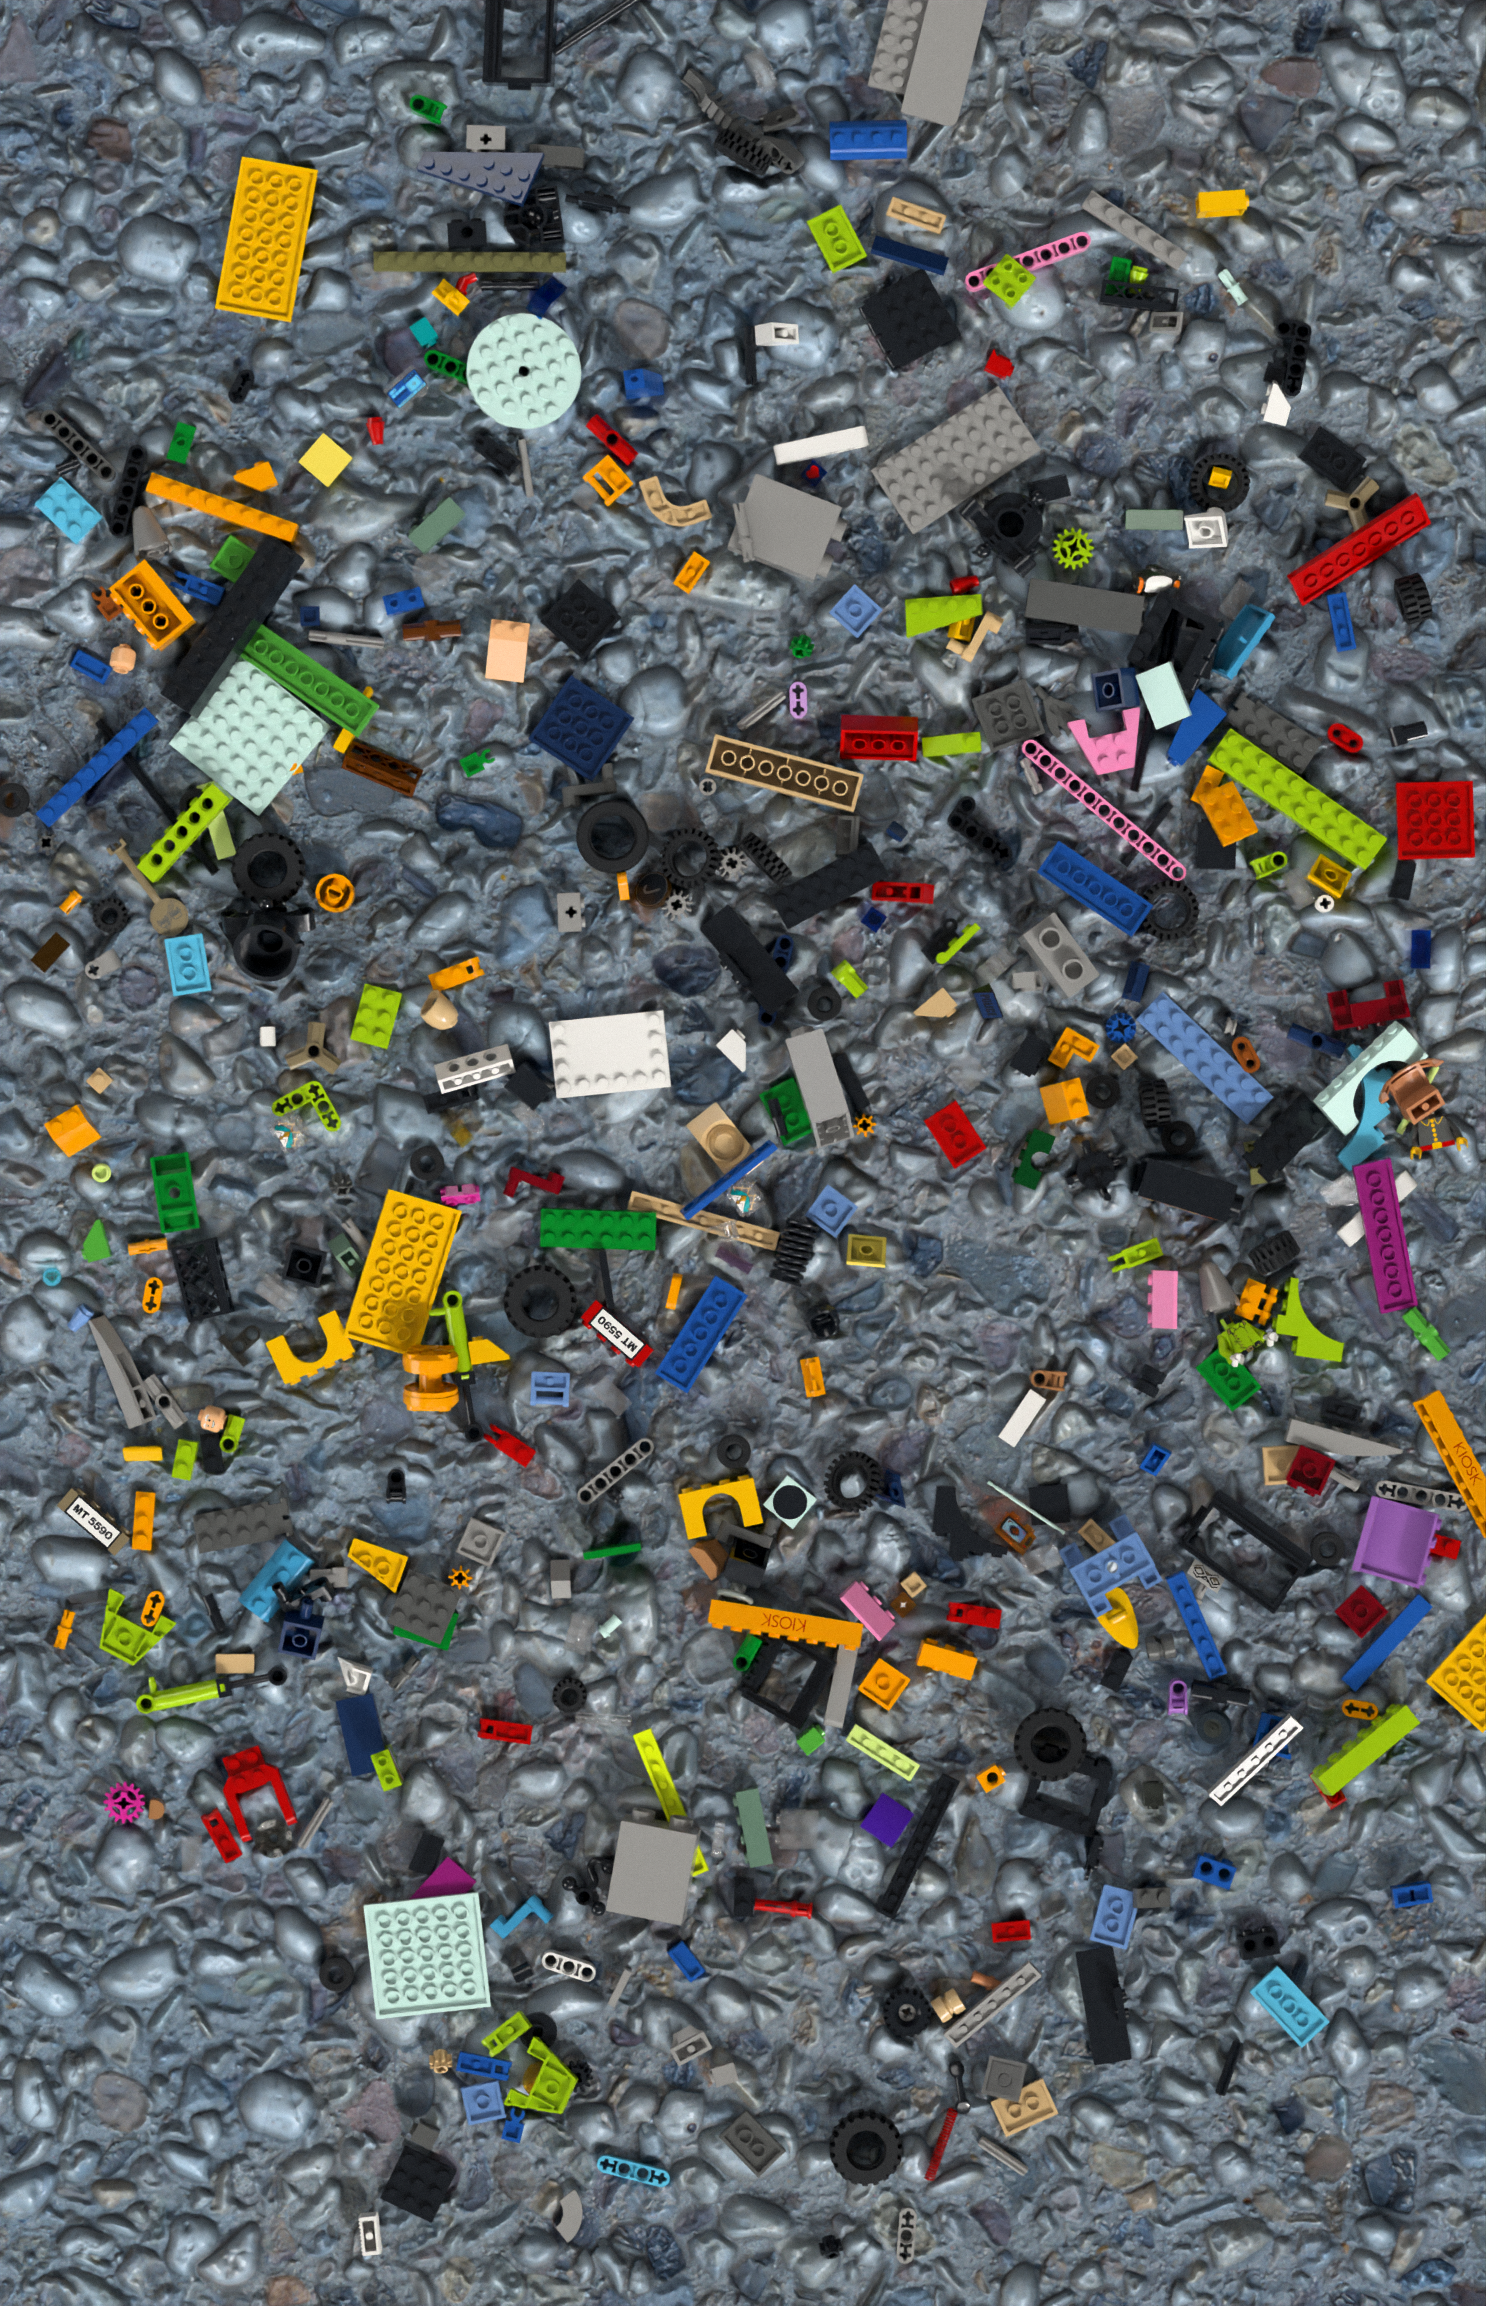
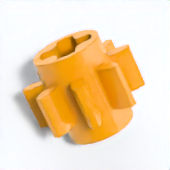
M863 1113L862 1119L855 1117L857 1125L852 1127L858 1128L857 1135L864 1132V1137H867L868 1131L874 1133L871 1128L876 1123H871L870 1121L873 1116L867 1119ZM862 1120H866V1123L870 1124L866 1131L859 1127Z
M460 1565L459 1570L452 1568L454 1575L448 1576V1578L453 1579L451 1586L457 1584L459 1590L462 1585L468 1587L469 1584L466 1581L473 1578L467 1574L470 1569L462 1570V1565ZM460 1572L462 1576L466 1577L462 1582L455 1578Z

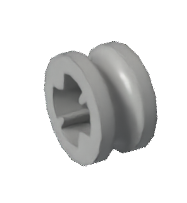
M710 778L703 779L700 782L699 790L703 795L710 796L716 791V783ZM707 782L708 784V782H711L713 790L711 792H708V790L707 792L703 791V783Z
M1231 1017L1227 1018L1224 1028L1225 1034L1229 1032L1232 1036L1234 1035L1238 1019L1232 1020Z
M872 1984L855 1988L859 1993L857 1997L860 1999L874 1995V1991L871 1990Z

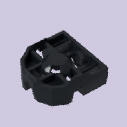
M557 186L531 189L528 195L535 194L536 204L525 205L524 203L522 207L510 202L506 203L503 212L504 227L506 233L515 244L527 249L565 245ZM552 208L554 223L547 224L548 214L546 209ZM527 209L528 214L526 215V217L521 216L522 213ZM518 216V224L507 226L506 217ZM540 232L542 243L530 245L529 233Z

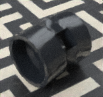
M1145 1364L1141 1370L1142 1378H1137L1133 1388L1155 1399L1160 1390L1158 1384H1162L1167 1375Z

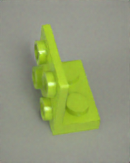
M1006 254L983 281V285L1006 303L1005 307L1011 311L1035 282L1036 277Z

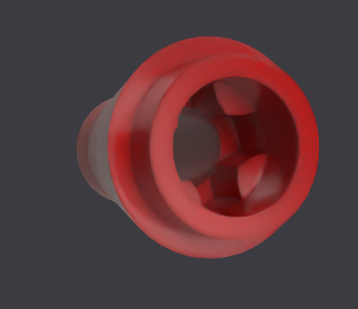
M382 417L367 418L366 426L372 445L384 444L385 421H383Z
M973 575L953 578V580L949 581L951 592L954 596H960L979 586L978 577Z

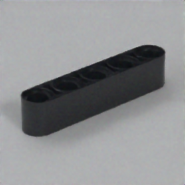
M141 445L131 446L127 454L109 525L111 534L116 538H124L130 527L132 513L147 460V452ZM135 450H142L143 455L141 458H133ZM132 468L138 470V474L134 478L128 476V472ZM126 487L133 488L131 496H124L123 491ZM123 505L128 506L127 514L120 515L119 508ZM117 524H122L124 527L123 531L116 534L114 527Z

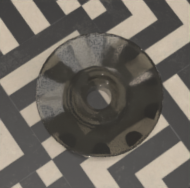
M275 1819L267 1820L257 1828L254 1842L257 1850L262 1855L269 1858H278L285 1855L291 1848L293 1835L291 1829L284 1822ZM275 1834L278 1837L277 1841H272L271 1835Z

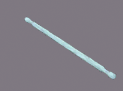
M988 1481V1485L993 1486L997 1491H999L1000 1493H1002L1003 1495H1005L1006 1497H1008L1009 1499H1011L1012 1501H1014L1015 1503H1017L1018 1505H1020L1021 1507H1023L1024 1509H1026L1027 1511H1029L1030 1513H1032L1033 1515H1035L1036 1517H1038L1054 1529H1057L1063 1535L1065 1534L1066 1531L1058 1528L1057 1525H1055L1054 1523H1052L1051 1521H1049L1048 1519H1046L1045 1517H1043L1042 1515H1040L1039 1513H1037L1036 1511H1034L1033 1509H1031L1030 1507H1028L1027 1505H1025L1024 1503H1022L1021 1501H1019L1018 1499H1016L1000 1487L994 1485L991 1481Z

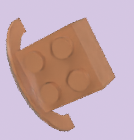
M1427 1058L1416 1061L1401 1069L1383 1085L1378 1096L1379 1102L1383 1104L1388 1101L1390 1091L1404 1119L1415 1125L1445 1104L1438 1089L1430 1084L1422 1069L1431 1066L1438 1067L1444 1061Z

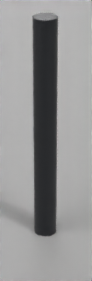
M1169 802L1166 803L1145 831L1149 837L1152 836L1174 807ZM1133 847L1122 861V864L1128 867L1140 851Z

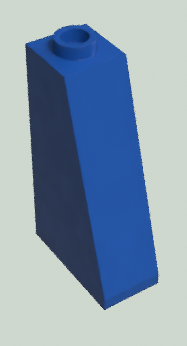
M643 368L623 371L626 400L664 395L662 375Z
M1199 689L1194 692L1189 703L1192 715L1181 720L1166 753L1168 756L1167 761L1174 767L1177 765L1181 767L1227 715L1225 711Z

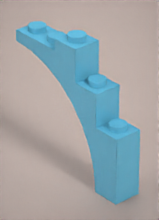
M1350 1044L1345 1048L1353 1061L1364 1051L1358 1044L1356 1046ZM1375 1066L1361 1080L1363 1105L1359 1124L1347 1145L1335 1156L1347 1171H1351L1353 1165L1361 1163L1385 1143L1383 1139L1384 1134L1379 1128L1374 1129V1126L1391 1113L1388 1110L1389 1104L1387 1102L1381 1104L1378 1098L1383 1085L1394 1075L1389 1069L1381 1068L1379 1071H1376L1377 1066Z

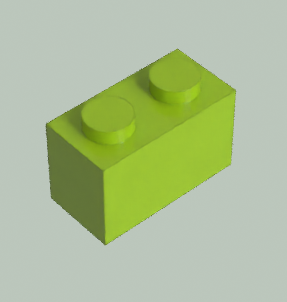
M184 1438L178 1440L171 1477L188 1481L192 1480L199 1441Z

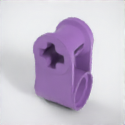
M1173 1678L1169 1682L1168 1715L1172 1713L1188 1714L1187 1686L1181 1678ZM1176 1683L1183 1685L1182 1690L1179 1692L1173 1691V1686Z

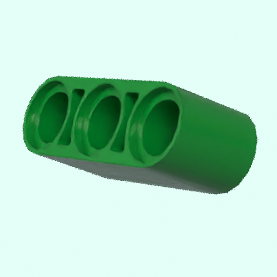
M436 350L426 352L424 361L429 369L468 385L467 379L463 377L467 363ZM431 355L439 358L436 364L428 363V358ZM448 363L456 365V369L453 372H448L445 369Z

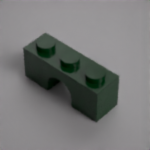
M1035 1128L1032 1131H1028L1025 1141L1028 1143L1026 1148L1020 1151L1018 1159L1021 1161L1019 1166H1015L1012 1171L1011 1177L1014 1178L1012 1182L1032 1190L1036 1189L1042 1172L1035 1170L1031 1166V1157L1037 1152L1049 1155L1056 1136Z

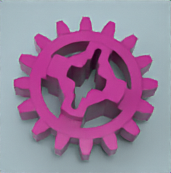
M124 1781L123 1786H121L117 1782V1788L111 1786V1793L106 1792L105 1796L108 1799H105L103 1803L108 1804V1806L104 1810H110L109 1818L114 1815L115 1822L120 1818L122 1819V1824L126 1822V1819L131 1823L133 1822V1816L137 1819L140 1817L138 1811H144L141 1805H145L146 1801L141 1800V1798L145 1794H139L141 1788L135 1789V1783L128 1786L127 1781ZM121 1790V1795L113 1798L114 1794ZM129 1791H131L136 1796V1798H133L129 1794ZM123 1798H126V1801L129 1802L126 1805V1807L123 1805V1803L119 1802L122 1801ZM113 1806H116L120 1810V1813H118L113 1808ZM136 1807L134 1812L128 1814L129 1808Z

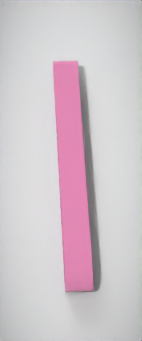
M1035 740L1024 742L1022 750L1029 759L1170 878L1180 881L1186 876V868L1183 864ZM1028 743L1036 745V751L1033 754H1029L1026 751ZM1043 755H1048L1051 758L1050 765L1043 766L1040 759ZM1059 767L1064 768L1066 771V775L1062 779L1055 776V770ZM1072 780L1080 782L1079 790H1071L1070 782ZM1087 792H1092L1095 795L1093 803H1087L1084 800ZM1101 805H1107L1110 808L1108 815L1103 816L1099 813ZM1116 817L1124 819L1125 823L1122 828L1114 826L1113 822ZM1135 829L1139 832L1137 840H1131L1128 837L1130 830ZM1145 842H1151L1154 845L1152 852L1146 853L1143 850ZM1165 854L1168 856L1169 861L1166 865L1158 863L1159 855ZM1175 867L1183 869V875L1179 878L1174 877L1172 874V870Z

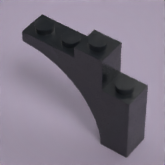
M936 1485L931 1531L935 1532V1536L947 1537V1534H950L948 1556L952 1557L953 1561L963 1562L964 1558L968 1559L969 1551H972V1555L983 1556V1553H991V1557L1002 1558V1555H1007V1546L982 1538L967 1525L958 1508L956 1487Z

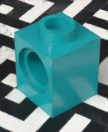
M423 317L409 327L423 349L425 347L429 349L437 344L436 340L439 337L426 317Z

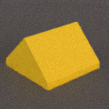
M1320 853L1304 879L1335 899H1338L1344 892L1352 873Z

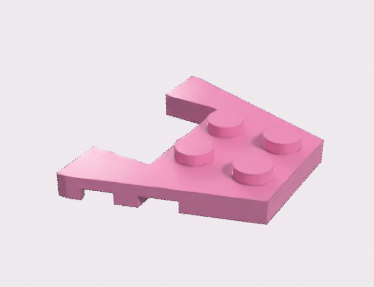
M1139 707L1121 711L1125 731L1089 738L1085 719L1067 723L1069 730L1072 731L1077 744L1080 745L1084 756L1096 775L1135 766L1140 715Z

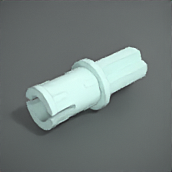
M1224 269L1218 274L1228 289L1227 293L1230 292L1238 306L1248 300V297L1239 287L1240 283L1235 281L1228 269Z

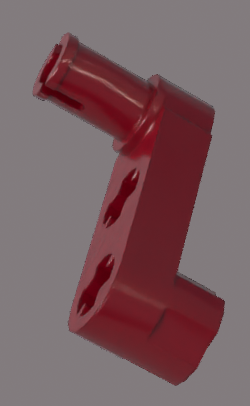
M511 1166L507 1175L509 1178L502 1194L514 1198L519 1182L524 1181L559 1195L566 1177L549 1171L547 1179H543Z

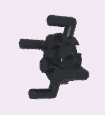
M1083 1140L1081 1146L1085 1155L1080 1158L1077 1164L1076 1174L1066 1178L1065 1183L1072 1185L1080 1181L1081 1184L1089 1189H1099L1103 1200L1110 1201L1112 1197L1108 1193L1106 1186L1114 1178L1115 1166L1125 1164L1128 1159L1126 1156H1120L1111 1160L1105 1153L1092 1151L1090 1142ZM1093 1165H1098L1101 1168L1098 1176H1093L1090 1173V1168Z

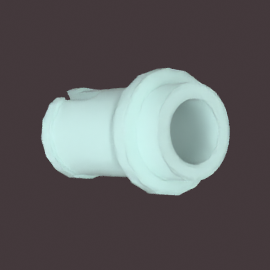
M613 1614L602 1626L599 1625L598 1631L604 1638L610 1637V1633L622 1622Z

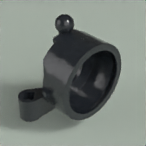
M1035 490L1031 494V498L1015 492L1003 493L991 500L985 499L983 501L985 503L983 508L974 498L970 497L957 510L977 530L981 543L976 547V555L979 558L984 559L991 554L996 558L1006 560L1021 578H1024L1037 565L1028 553L1031 551L1033 553L1036 552L1034 547L1038 543L1043 530L1042 515L1037 506L1043 504L1046 500V494L1042 490ZM1005 512H1015L1023 519V531L1016 537H1005L998 529V519Z
M263 896L259 899L258 906L261 910H257L254 913H242L235 909L222 911L223 932L225 934H237L235 942L232 944V949L238 967L246 975L259 981H278L288 976L296 966L301 947L305 945L304 941L300 939L298 932H309L316 928L312 907H301L291 912H279L278 910L271 909L273 907V900L269 896ZM262 930L276 932L281 935L283 944L278 948L268 949L261 945L258 940V934Z

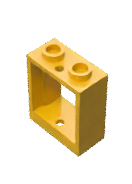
M1245 189L1199 192L1195 198L1196 218L1243 215L1244 211L1247 210V206H1249V195H1245Z

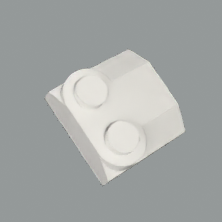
M1212 507L1206 513L1184 516L1189 549L1227 547L1228 529L1225 513L1222 509Z

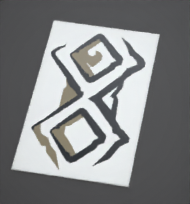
M1194 1559L1188 1571L1189 1575L1218 1593L1225 1580L1197 1559Z

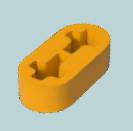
M626 871L618 872L617 881L620 901L629 900Z
M673 1272L665 1308L675 1310L683 1274Z
M158 1277L150 1278L145 1285L142 1307L147 1313L157 1312L161 1305L164 1284ZM156 1280L160 1288H157L155 1294H152V1287H149V1284ZM151 1296H154L153 1302L157 1306L149 1310V1306H146V1303L151 1301Z
M152 1591L147 1597L141 1615V1621L146 1626H154L159 1620L165 1603V1595L161 1591ZM158 1594L161 1602L152 1607L154 1600L151 1597H155ZM152 1609L154 1610L153 1617L155 1620L149 1623L145 1615H148Z
M1346 1699L1341 1705L1342 1712L1349 1717L1372 1720L1378 1715L1377 1706L1371 1702ZM1352 1703L1354 1707H1358V1711L1351 1710V1713H1348L1345 1706H1349ZM1371 1706L1374 1713H1370L1369 1716H1367L1366 1712L1361 1711V1708L1368 1709Z

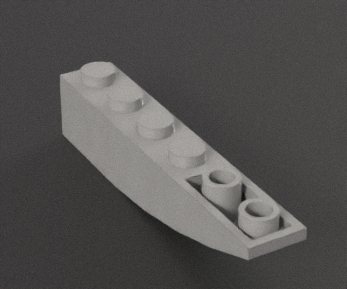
M103 1315L88 1321L129 1429L157 1419L139 1372L125 1345L106 1316Z
M1295 1416V1419H1289L1284 1440L1287 1442L1340 1455L1384 1456L1402 1454L1403 1451L1398 1448L1399 1444L1387 1442V1445L1380 1443L1381 1439L1369 1436L1367 1440L1361 1438L1362 1434L1352 1431L1349 1435L1343 1433L1344 1429L1332 1426L1331 1430L1324 1428V1423L1314 1421L1313 1424L1306 1423L1307 1419Z

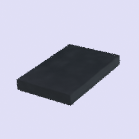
M1321 426L1298 456L1300 461L1343 491L1346 490L1367 460Z

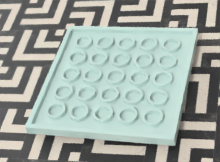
M240 656L198 719L191 716L169 744L214 781L218 782L256 815L260 816L330 730L331 726L267 674ZM295 763H297L296 769L293 770V771H290V769L292 768V766H293Z
M478 1892L363 1905L376 2019L491 2007Z

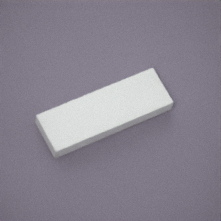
M1030 1389L998 1437L1015 1447L1046 1399Z

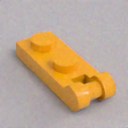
M474 957L428 975L433 990L443 991L485 975L484 970L480 968L479 957ZM472 966L474 972L468 974L466 967Z

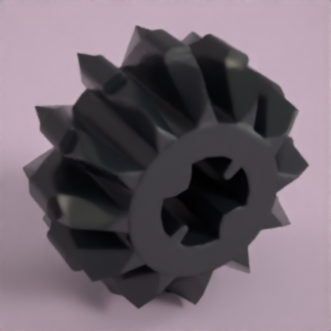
M580 2059L577 2060V2065H574V2062L571 2060L569 2062L570 2067L567 2066L573 2073H581V2079H578L573 2090L574 2093L577 2092V2087H580V2090L584 2092L583 2085L590 2087L591 2084L587 2080H593V2076L588 2075L592 2072V2068L586 2069L587 2062L581 2066Z

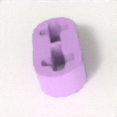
M802 682L793 683L789 690L790 714L796 719L803 718L807 713V689ZM797 685L804 691L800 693V699H796V693L792 691L796 689ZM796 702H800V708H804L800 715L793 712V708H796Z

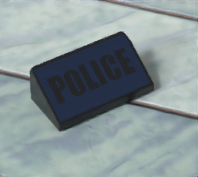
M989 983L972 991L983 1019L1003 1017L995 993Z

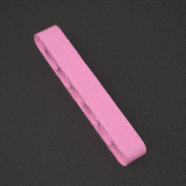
M1079 232L1012 258L1030 272L1086 251L1091 239L1087 233ZM1084 238L1087 244L1079 246L1076 240ZM1064 244L1068 247L1069 251L1061 253L1058 246ZM1048 251L1051 258L1044 260L1040 253ZM1024 258H1030L1033 264L1031 266H1025L1022 260ZM999 262L969 273L964 282L966 289L976 292L987 288L983 285V281L987 278L986 273L992 271ZM974 277L978 279L979 284L971 286L968 280Z

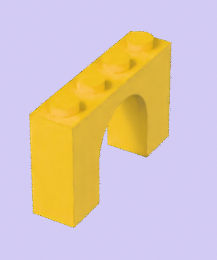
M337 1310L318 1318L328 1342L326 1353L318 1361L305 1362L298 1359L292 1352L284 1334L266 1342L285 1384L290 1383L292 1386L300 1382V1377L306 1374L309 1378L319 1373L317 1369L323 1366L325 1369L336 1365L335 1361L340 1358L345 1361L353 1357L352 1353L356 1350L350 1338L342 1336L345 1327Z
M749 1474L738 1476V1480L731 1482L729 1478L720 1480L719 1484L713 1486L711 1483L701 1484L699 1489L693 1490L692 1487L681 1489L682 1493H678L688 1540L707 1536L702 1514L703 1506L708 1498L719 1493L731 1495L737 1500L741 1509L744 1527L763 1523L753 1477H749Z

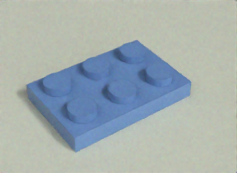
M1104 1883L1089 1940L1127 1950L1138 1909L1133 1908V1891Z

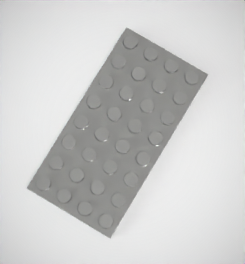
M997 386L872 469L871 473L912 535H914L1041 451V449L1001 388Z

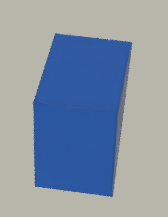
M1152 1442L1139 1468L1157 1476L1172 1451Z

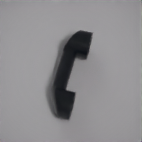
M953 2061L949 2065V2072L955 2079L958 2097L955 2109L959 2114L964 2115L971 2109L970 2102L965 2098L962 2080L965 2069L962 2062Z

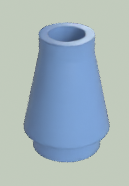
M83 1303L77 1307L67 1326L76 1332L93 1318L95 1312L91 1307Z

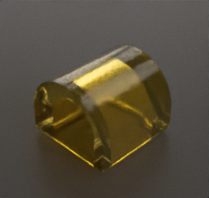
M463 1124L450 1133L461 1148H464L474 1139V1136Z

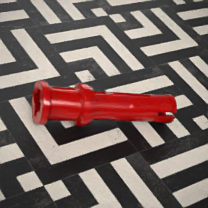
M755 1898L754 1910L786 1913L792 1917L803 1916L811 1919L813 1902L808 1904L797 1902V1900L783 1902ZM765 1905L781 1906L782 1908H779V1907H771V1906H765Z

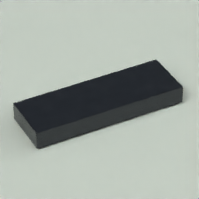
M606 1250L599 1251L598 1255L606 1305L608 1309L615 1308Z

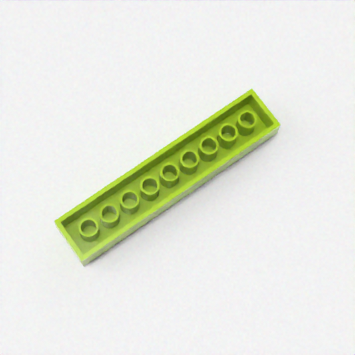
M1231 728L1227 730L1206 760L1362 871L1366 870L1387 840L1385 836Z

